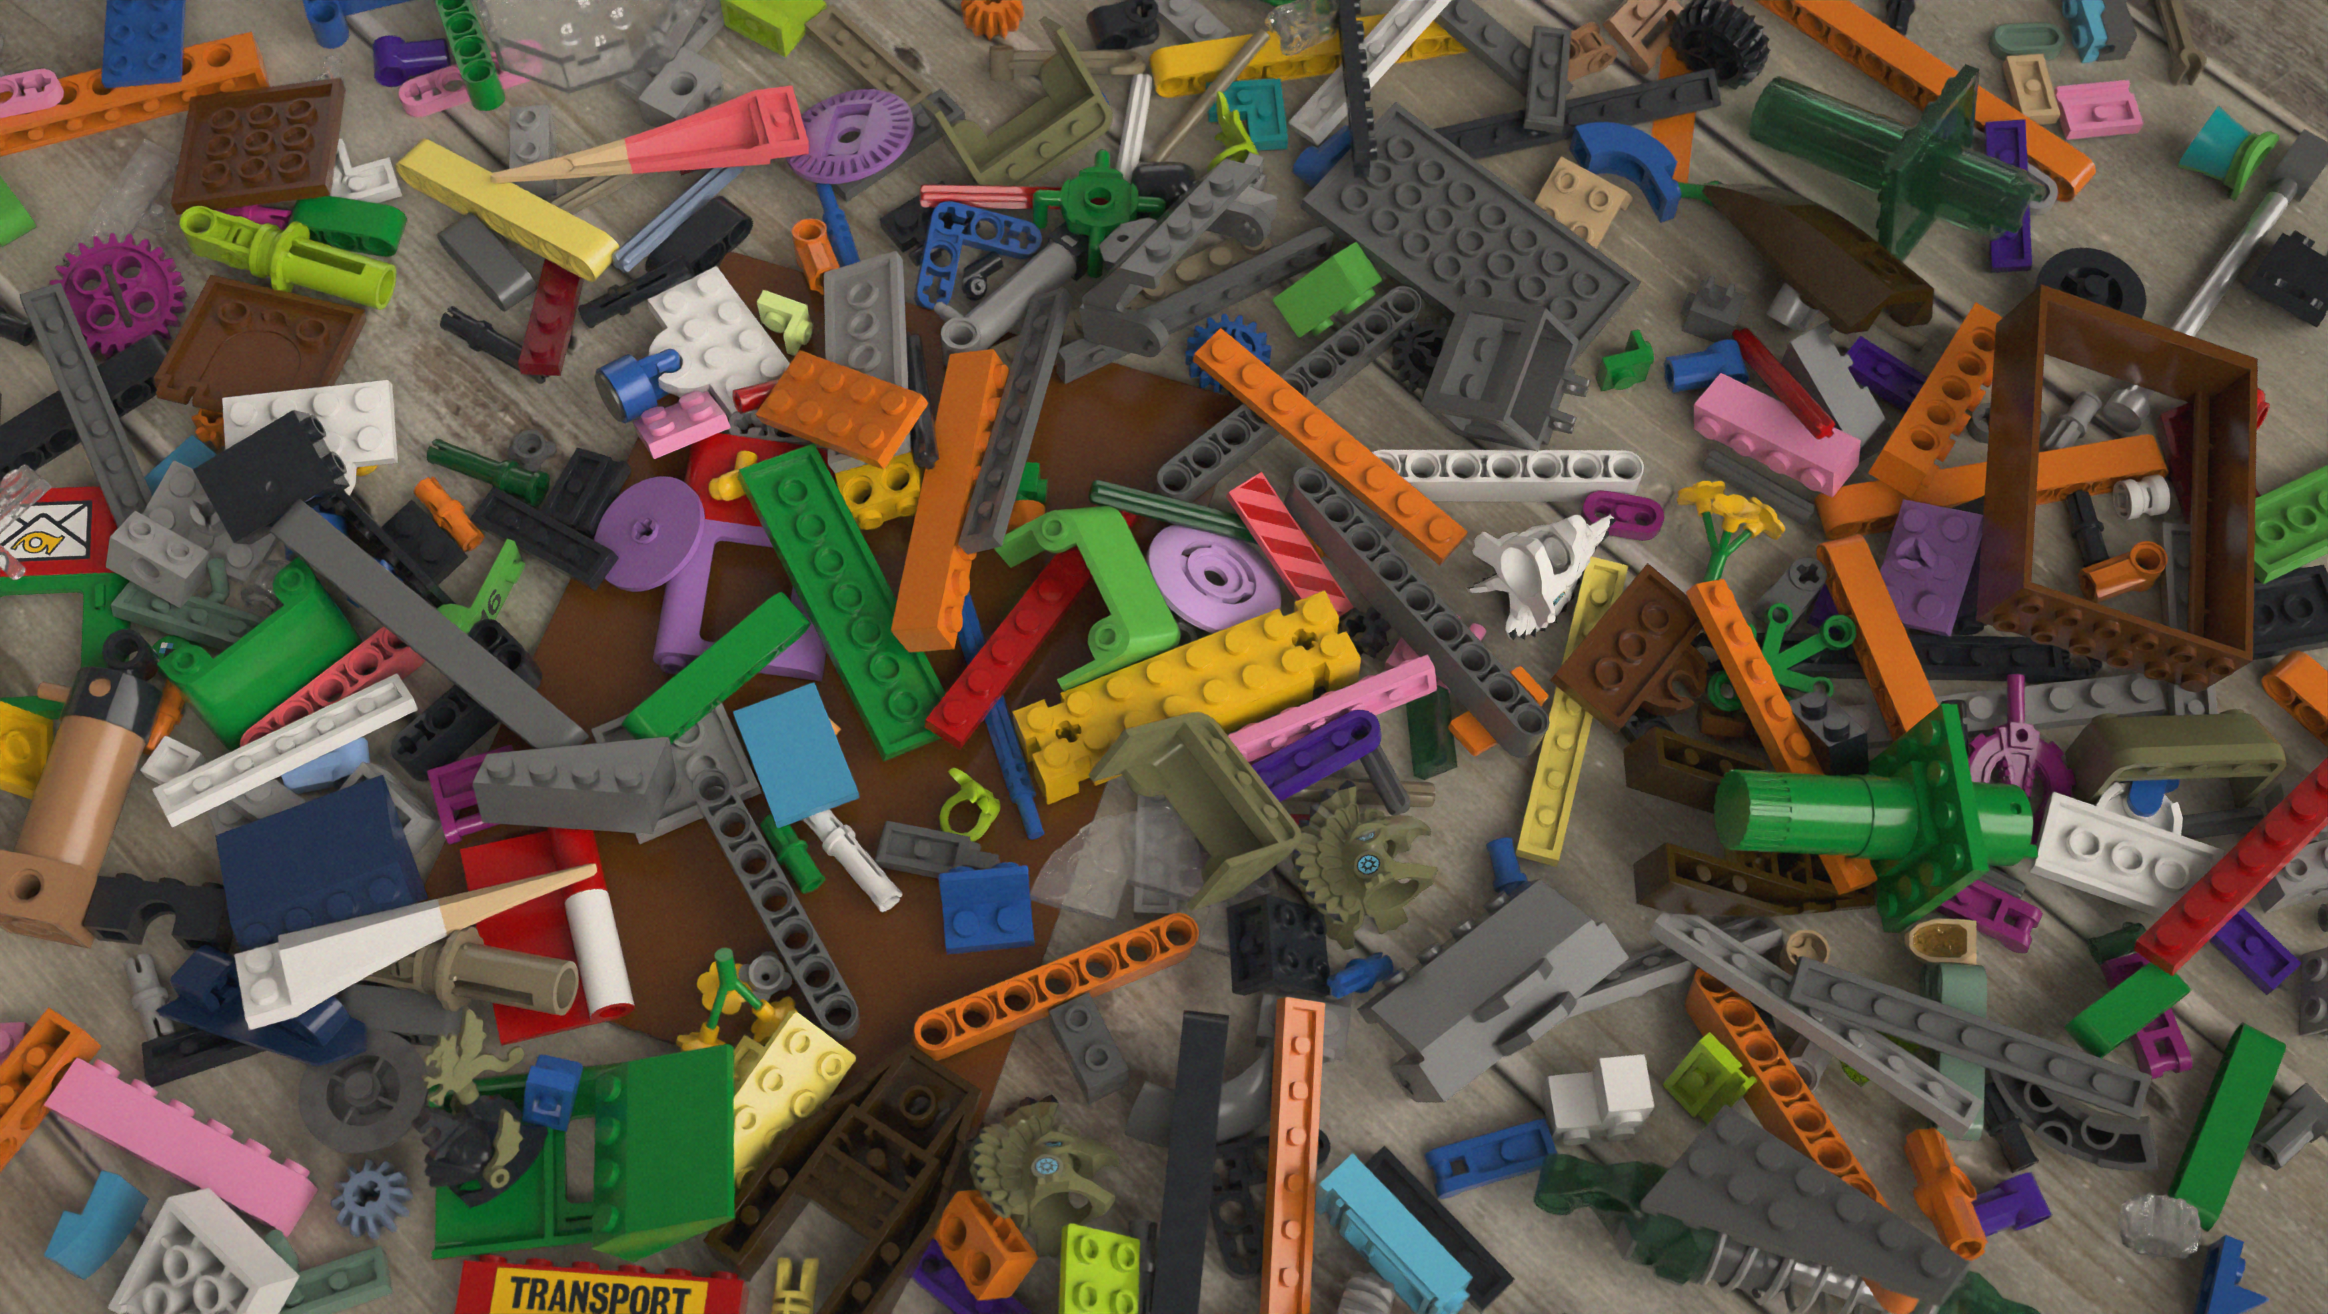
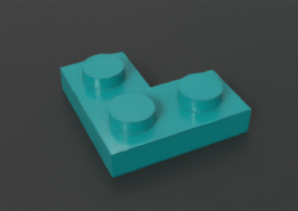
M1281 78L1233 81L1223 94L1226 97L1230 112L1238 110L1240 120H1246L1248 135L1257 151L1287 149L1288 134ZM1206 82L1205 91L1212 84V82ZM1217 101L1208 111L1209 122H1218Z

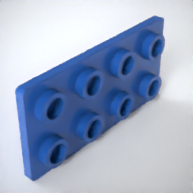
M107 0L102 65V83L105 88L176 83L182 80L186 0Z

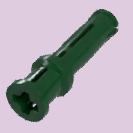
M439 438L432 441V444L437 446L438 449L432 446L428 448L427 461L429 463L437 464L491 484L507 494L525 499L526 503L530 506H539L547 495L550 478L548 473L544 471H537L535 473L519 467V464L514 460L499 462L444 442Z

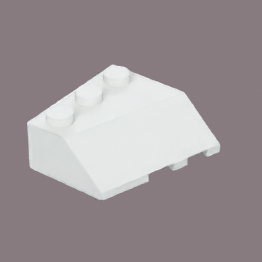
M210 1188L167 1198L111 1300L108 1309L118 1314L126 1312L129 1314H278L300 1276Z

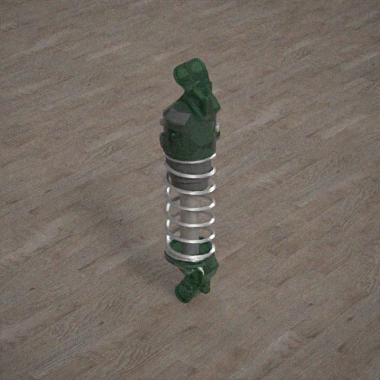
M1549 1154L1543 1159L1533 1197L1535 1205L1541 1210L1554 1215H1569L1574 1209L1589 1207L1612 1235L1622 1260L1651 1269L1654 1278L1681 1287L1687 1282L1700 1283L1702 1286L1712 1279L1718 1282L1721 1291L1725 1294L1735 1288L1748 1292L1752 1291V1296L1759 1305L1772 1300L1778 1292L1785 1289V1300L1791 1314H1802L1808 1311L1818 1295L1820 1313L1829 1314L1828 1294L1847 1300L1838 1314H1850L1853 1308L1854 1314H1863V1305L1882 1311V1314H1893L1885 1310L1877 1302L1861 1276L1850 1274V1277L1831 1272V1267L1807 1259L1805 1263L1732 1241L1730 1235L1703 1226H1701L1700 1230L1682 1224L1681 1219L1662 1213L1654 1216L1641 1212V1201L1670 1169L1669 1167L1651 1161L1647 1164L1640 1161L1602 1166L1569 1154ZM1969 1271L1942 1306L1919 1300L1915 1309L1908 1314L2041 1313L2031 1306L2003 1298L1995 1287L1978 1272ZM1794 1282L1811 1288L1806 1299L1798 1308L1795 1307ZM1760 1291L1766 1292L1764 1296H1761Z

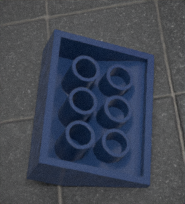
M383 775L215 835L230 924L241 952L278 943L279 935L409 906L428 899Z

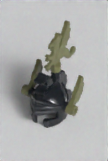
M465 1006L462 1010V1022L458 1038L452 1032L447 1035V1038L440 1033L437 1044L431 1047V1052L427 1053L423 1059L426 1066H429L430 1062L435 1060L433 1066L439 1068L437 1075L431 1077L424 1074L421 1078L423 1081H426L424 1086L427 1089L433 1085L440 1084V1087L434 1093L428 1095L427 1098L430 1101L435 1100L437 1105H441L446 1092L452 1089L454 1092L450 1103L453 1111L452 1115L444 1109L440 1110L437 1107L430 1108L429 1106H424L419 1116L412 1120L411 1125L421 1134L433 1127L432 1131L422 1139V1142L430 1149L424 1159V1162L427 1164L424 1172L425 1176L430 1177L428 1183L430 1187L448 1186L469 1208L483 1205L506 1191L530 1168L542 1150L548 1131L543 1125L530 1126L521 1124L520 1116L522 1111L516 1108L515 1102L512 1099H504L500 1094L479 1096L476 1089L477 1085L472 1081V1078L484 1070L502 1073L511 1069L514 1064L519 1063L523 1059L524 1051L519 1046L512 1047L507 1052V1058L503 1060L496 1058L491 1053H480L483 1049L482 1042L486 1037L482 1030L483 1020L480 1017H476L475 1013ZM456 1042L459 1046L458 1054L456 1053ZM477 1179L481 1186L480 1189L461 1190L464 1182Z

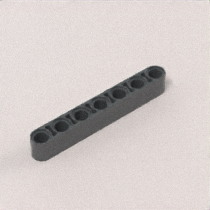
M716 768L702 770L692 782V792L701 815L821 1030L835 1041L843 1042L851 1039L860 1027V1015L856 1001L729 776L724 771ZM717 786L725 789L724 794L717 800L711 801L703 798L705 791L711 787ZM736 822L746 826L743 833L737 837H727L723 834L724 829L731 823ZM753 859H761L766 862V866L758 874H748L743 871L746 863ZM773 896H782L787 899L785 907L777 912L766 910L764 908L766 901ZM803 933L808 937L805 946L797 950L785 946V941L791 934ZM816 970H823L830 975L828 982L824 986L814 988L807 985L806 979L810 973ZM837 1008H844L851 1013L849 1021L841 1026H833L827 1021L829 1013Z

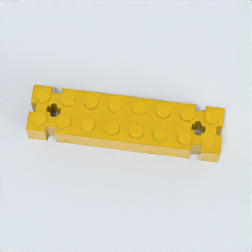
M1324 590L1294 602V613L1283 616L1279 608L1061 692V703L1048 708L1043 699L1013 711L1014 728L1027 761H1033L1034 776L1047 805L1079 793L1078 782L1090 778L1088 774L1125 729L1192 712H1201L1213 718L1224 732L1228 734L1247 724L1256 723L1278 714L1289 707H1296L1313 700V689L1324 686L1325 690L1329 692L1357 683L1359 680L1361 658L1347 631L1338 634L1339 616L1326 591ZM1122 774L1093 781V783L1097 786L1122 776Z

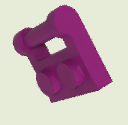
M512 744L427 771L443 832L449 845L462 841V836L499 825L498 823H483L480 813L456 820L454 811L478 804L472 782L486 755L515 751Z

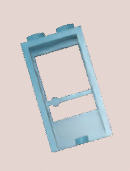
M1352 1153L1319 1184L1315 1198V1210L1320 1215L1326 1211L1331 1216L1329 1221L1333 1228L1337 1224L1340 1226L1339 1234L1379 1276L1394 1284L1395 1293L1415 1314H1457L1463 1308L1465 1300L1470 1296L1465 1289L1472 1276Z

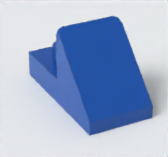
M539 1055L536 1065H531L527 1077L522 1122L543 1125L544 1127L567 1132L583 1065L580 1062L554 1056Z
M2225 1235L2209 1245L2193 1314H2244L2269 1301V1298L2237 1286L2243 1276L2246 1265L2245 1259L2241 1258L2244 1241Z

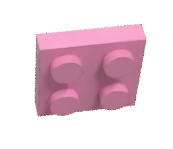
M700 391L688 393L679 399V403L667 408L659 406L648 409L641 414L640 419L633 421L638 436L654 459L731 428L725 412L708 391L704 393Z

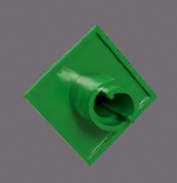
M1940 704L1871 760L1869 762V773L1838 776L1733 769L1729 770V773L1726 772L1724 778H1721V783L1718 785V791L1715 795V829H1717L1720 843L1724 844V847L1729 850L1840 855L1855 859H1870V864L1878 878L1875 881L1878 896L1876 906L1877 912L1881 916L1885 933L1902 932L1988 873V865L2014 866L2022 859H2036L2039 857L2037 846L2030 844L2033 831V816L2031 805L2025 792L2015 784L1972 781L1958 706L1956 704Z

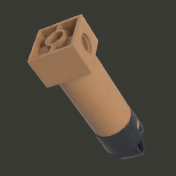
M121 629L106 639L102 649L103 658L107 662L105 668L81 667L77 671L71 687L42 682L37 688L39 698L65 704L59 717L61 723L13 851L0 849V928L8 933L91 949L95 936L84 926L97 878L144 747L149 743L165 698L161 690L147 682L155 676L159 669L157 665L160 661L159 655L139 632L132 629ZM138 651L132 660L125 662L131 653Z

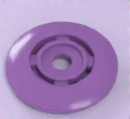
M861 89L837 94L817 103L801 115L809 142V154L786 157V160L793 172L811 182L840 184L860 180L881 171L906 150L915 129L913 114L908 104L902 98L883 90ZM856 131L860 133V136L852 142L842 143L839 141L848 132Z

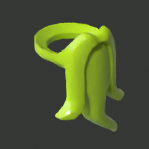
M1221 91L1216 92L1217 117L1223 132L1217 133L1215 140L1221 141L1225 145L1226 150L1218 154L1207 165V173L1228 156L1232 157L1229 160L1245 163L1249 153L1260 156L1242 125L1238 110L1230 112L1226 97Z
M952 768L948 772L962 786V790L950 797L942 806L939 816L940 828L943 832L969 836L970 840L975 842L984 835L990 824L997 817L1001 809L1000 801L994 798L992 792L985 789L966 773L957 768ZM970 800L972 803L976 801L982 810L976 826L966 833L953 831L949 825L948 817L954 805Z

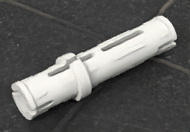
M830 809L802 819L823 842V850L829 856H834L845 867V870L863 891L868 894L881 912L891 909L899 902V897H902L901 890L890 881L883 870L855 839V832L850 826L843 825Z

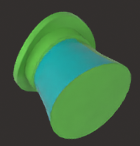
M2218 106L2185 151L2178 164V168L2197 172L2222 181L2223 185L2229 187L2228 198L2236 201L2249 177L2278 142L2279 135L2272 131L2264 132L2261 135L2251 133Z

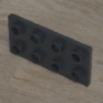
M345 490L337 493L330 499L356 525L355 527L436 608L446 604H456L438 585L460 566L468 556L412 499L382 527Z

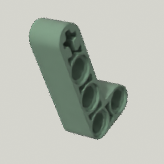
M1940 962L1923 964L1919 978L1921 997L1986 1019L1987 974L1984 966ZM1929 1049V1066L1984 1101V1067ZM1984 1102L1970 1129L1962 1139L1940 1127L1928 1117L1927 1127L1928 1129L1936 1128L1948 1140L1979 1141L1983 1131Z

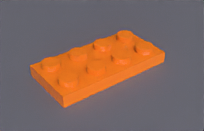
M799 350L755 415L763 424L884 470L929 403L918 392Z

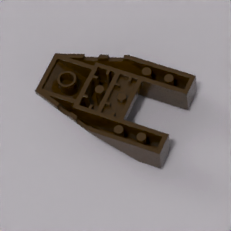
M1656 726L1623 749L1626 787L1715 814L1714 804L1716 801L1715 795L1718 791L1717 787L1720 785V780L1724 778L1726 772L1729 773V770L1733 769L1766 771V764L1758 759ZM1665 842L1633 864L1636 903L1671 914L1778 917L1869 909L1875 905L1872 884L1839 895L1818 854L1729 850L1724 847V860Z
M909 1043L862 1075V1080L840 1096L836 1094L824 1102L822 1109L800 1125L795 1123L788 1128L736 1196L735 1219L712 1228L703 1239L704 1244L714 1259L750 1282L810 1202L869 1241L816 1314L892 1313L939 1227L982 1095L981 1089Z

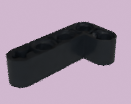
M483 619L472 626L467 634L534 690L538 688L542 681L541 669L523 646L499 622L494 619ZM454 685L395 736L390 745V753L412 778L417 781H428V770L451 764L494 727L499 720L458 686Z

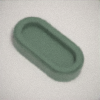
M2051 23L2002 24L1994 29L1988 46L1990 52L1996 58L2005 61L2007 56L2043 54L2045 60H2052L2060 54L2065 44V35L2059 27Z

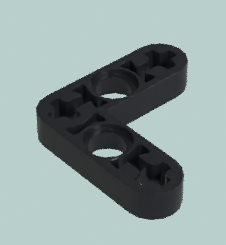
M1319 1129L1318 1146L1320 1145L1321 1149L1318 1150L1317 1170L1326 1164L1331 1150L1330 1141L1321 1129ZM1269 1135L1217 1146L1215 1149L1214 1168L1215 1160L1223 1159L1225 1165H1233L1234 1168L1230 1169L1228 1174L1230 1190L1218 1196L1214 1195V1191L1222 1192V1182L1220 1175L1215 1172L1213 1173L1209 1209L1223 1266L1232 1278L1238 1280L1254 1278L1262 1268L1263 1244L1249 1186L1267 1182V1171L1259 1169L1254 1164L1253 1155L1261 1148H1269ZM1236 1186H1239L1241 1191L1231 1189L1235 1188ZM1229 1201L1240 1203L1246 1212L1244 1220L1235 1225L1225 1223L1219 1214L1221 1206ZM1249 1229L1252 1235L1244 1234L1243 1243L1245 1251L1247 1253H1255L1256 1257L1251 1259L1249 1268H1242V1264L1239 1261L1232 1262L1231 1258L1235 1257L1237 1253L1235 1236ZM1224 1235L1234 1236V1237H1232L1231 1239H1229V1240L1227 1241V1240H1225Z

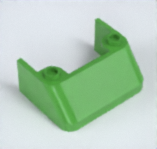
M1111 506L1049 511L1005 534L1002 546L994 548L1009 567L1012 568L1044 550L1051 553H1061L1077 545L1111 615L1095 623L1089 631L1088 646L1095 660L1057 679L1064 691L1175 649L1180 642L1181 632L1170 608L1167 606L1126 520L1117 509Z

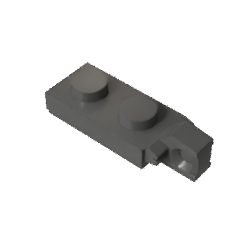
M891 821L885 822L875 862L879 867L938 878L939 874L948 873L950 869L961 866L971 867L974 870L992 869L994 865L1000 863L997 854L980 851L981 844L972 842L969 836Z

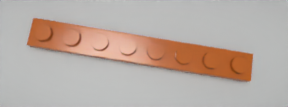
M1222 328L1194 353V363L1439 566L1465 540L1468 534L1466 529Z
M1725 579L1697 583L1686 591V594L1776 772L1824 775L1809 741L1804 736L1789 702L1784 697L1772 669L1763 656L1753 632L1741 613ZM1818 854L1839 895L1866 887L1878 880L1869 859Z
M1291 997L1277 999L1260 1314H1310L1325 1003Z

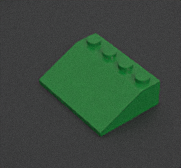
M729 1044L628 1061L597 1076L595 1090L592 1249L635 1263L735 1219L734 1047Z

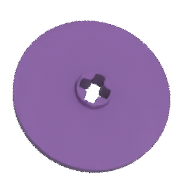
M653 477L636 483L614 500L603 515L594 541L611 549L619 557L605 577L607 581L622 590L632 592L646 591L666 583L688 564L700 544L705 525L703 504L697 493L690 486L673 477ZM649 531L652 532L649 536H646Z

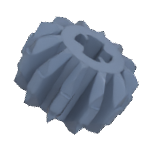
M366 1159L362 1172L359 1173L353 1166H347V1174L351 1179L348 1182H334L335 1189L342 1194L330 1200L331 1207L335 1211H340L336 1217V1222L342 1228L350 1226L349 1233L356 1238H360L367 1231L370 1238L378 1240L382 1226H385L390 1232H397V1224L393 1219L396 1216L402 1218L409 1217L410 1211L402 1203L413 1199V1192L409 1188L404 1187L408 1177L403 1171L394 1172L395 1167L391 1162L384 1161L377 1168L376 1163L372 1159ZM378 1194L380 1195L376 1202L368 1201L365 1204L368 1196L375 1198Z

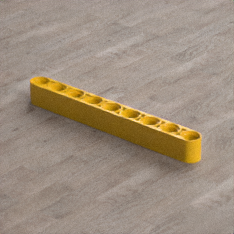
M1388 13L1356 18V21L1363 20L1364 39ZM1433 20L1394 64L1461 54L1469 50ZM1337 21L1267 31L1270 39L1234 81L1281 78V81L1334 73L1342 64ZM1253 34L1168 46L1154 51L1149 57V64L1157 94L1164 98H1174L1204 93L1206 82H1213Z

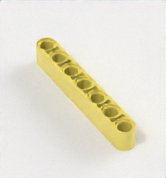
M421 139L395 165L400 177L414 189L463 215H466L468 212L473 213L485 227L587 281L594 282L612 264V254L619 249L615 240L603 230L511 182L492 183V172L431 140Z

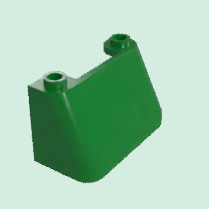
M299 556L282 568L275 575L272 583L273 591L283 606L213 659L200 646L185 645L174 650L157 663L188 707L226 749L231 752L240 748L242 735L250 727L363 642L321 582Z

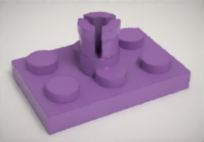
M1903 499L1880 574L1904 627L1948 637L1951 636L1981 541L1983 515Z

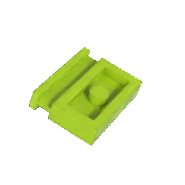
M1709 1032L1694 1046L1662 1086L1693 1118L1699 1115L1708 1125L1725 1104L1733 1108L1757 1082V1079L1753 1075L1748 1078L1740 1070L1742 1064L1731 1054L1728 1048L1722 1045Z

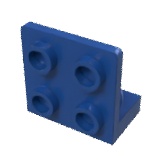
M1013 862L998 863L992 869L974 870L971 867L961 866L950 869L948 873L938 875L947 954L1035 946L1028 866H1019Z

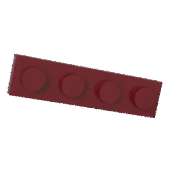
M547 259L544 260L518 362L521 374L561 376L582 291L583 278Z

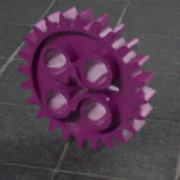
M110 233L109 242L103 244L96 235L93 236V248L89 249L80 242L78 247L81 255L76 257L70 253L65 254L70 263L69 267L56 265L55 269L63 279L50 280V285L61 283L91 355L101 347L104 358L108 360L114 350L121 352L142 338L154 334L171 340L172 337L167 326H181L179 318L174 313L186 312L184 303L178 300L187 297L185 288L178 286L184 282L181 272H173L177 267L173 258L164 260L165 252L162 247H157L151 251V244L146 238L136 246L132 234L129 233L123 243H119L114 233ZM106 266H111L113 269L114 277L122 291V298L133 322L131 327L125 326L122 313L115 302L114 292L104 271ZM130 267L141 268L140 273L133 278L122 277L125 270ZM93 279L101 280L98 288L91 291L83 290L86 282ZM144 302L154 303V308L150 312L145 314L136 313V308ZM103 315L115 316L114 321L107 326L101 327L96 325L97 320Z

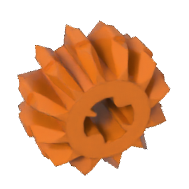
M962 0L961 12L963 13V22L966 28L972 29L975 38L986 34L989 41L996 35L1005 40L1008 31L1017 32L1019 22L1023 21L1024 6L1022 5V0Z

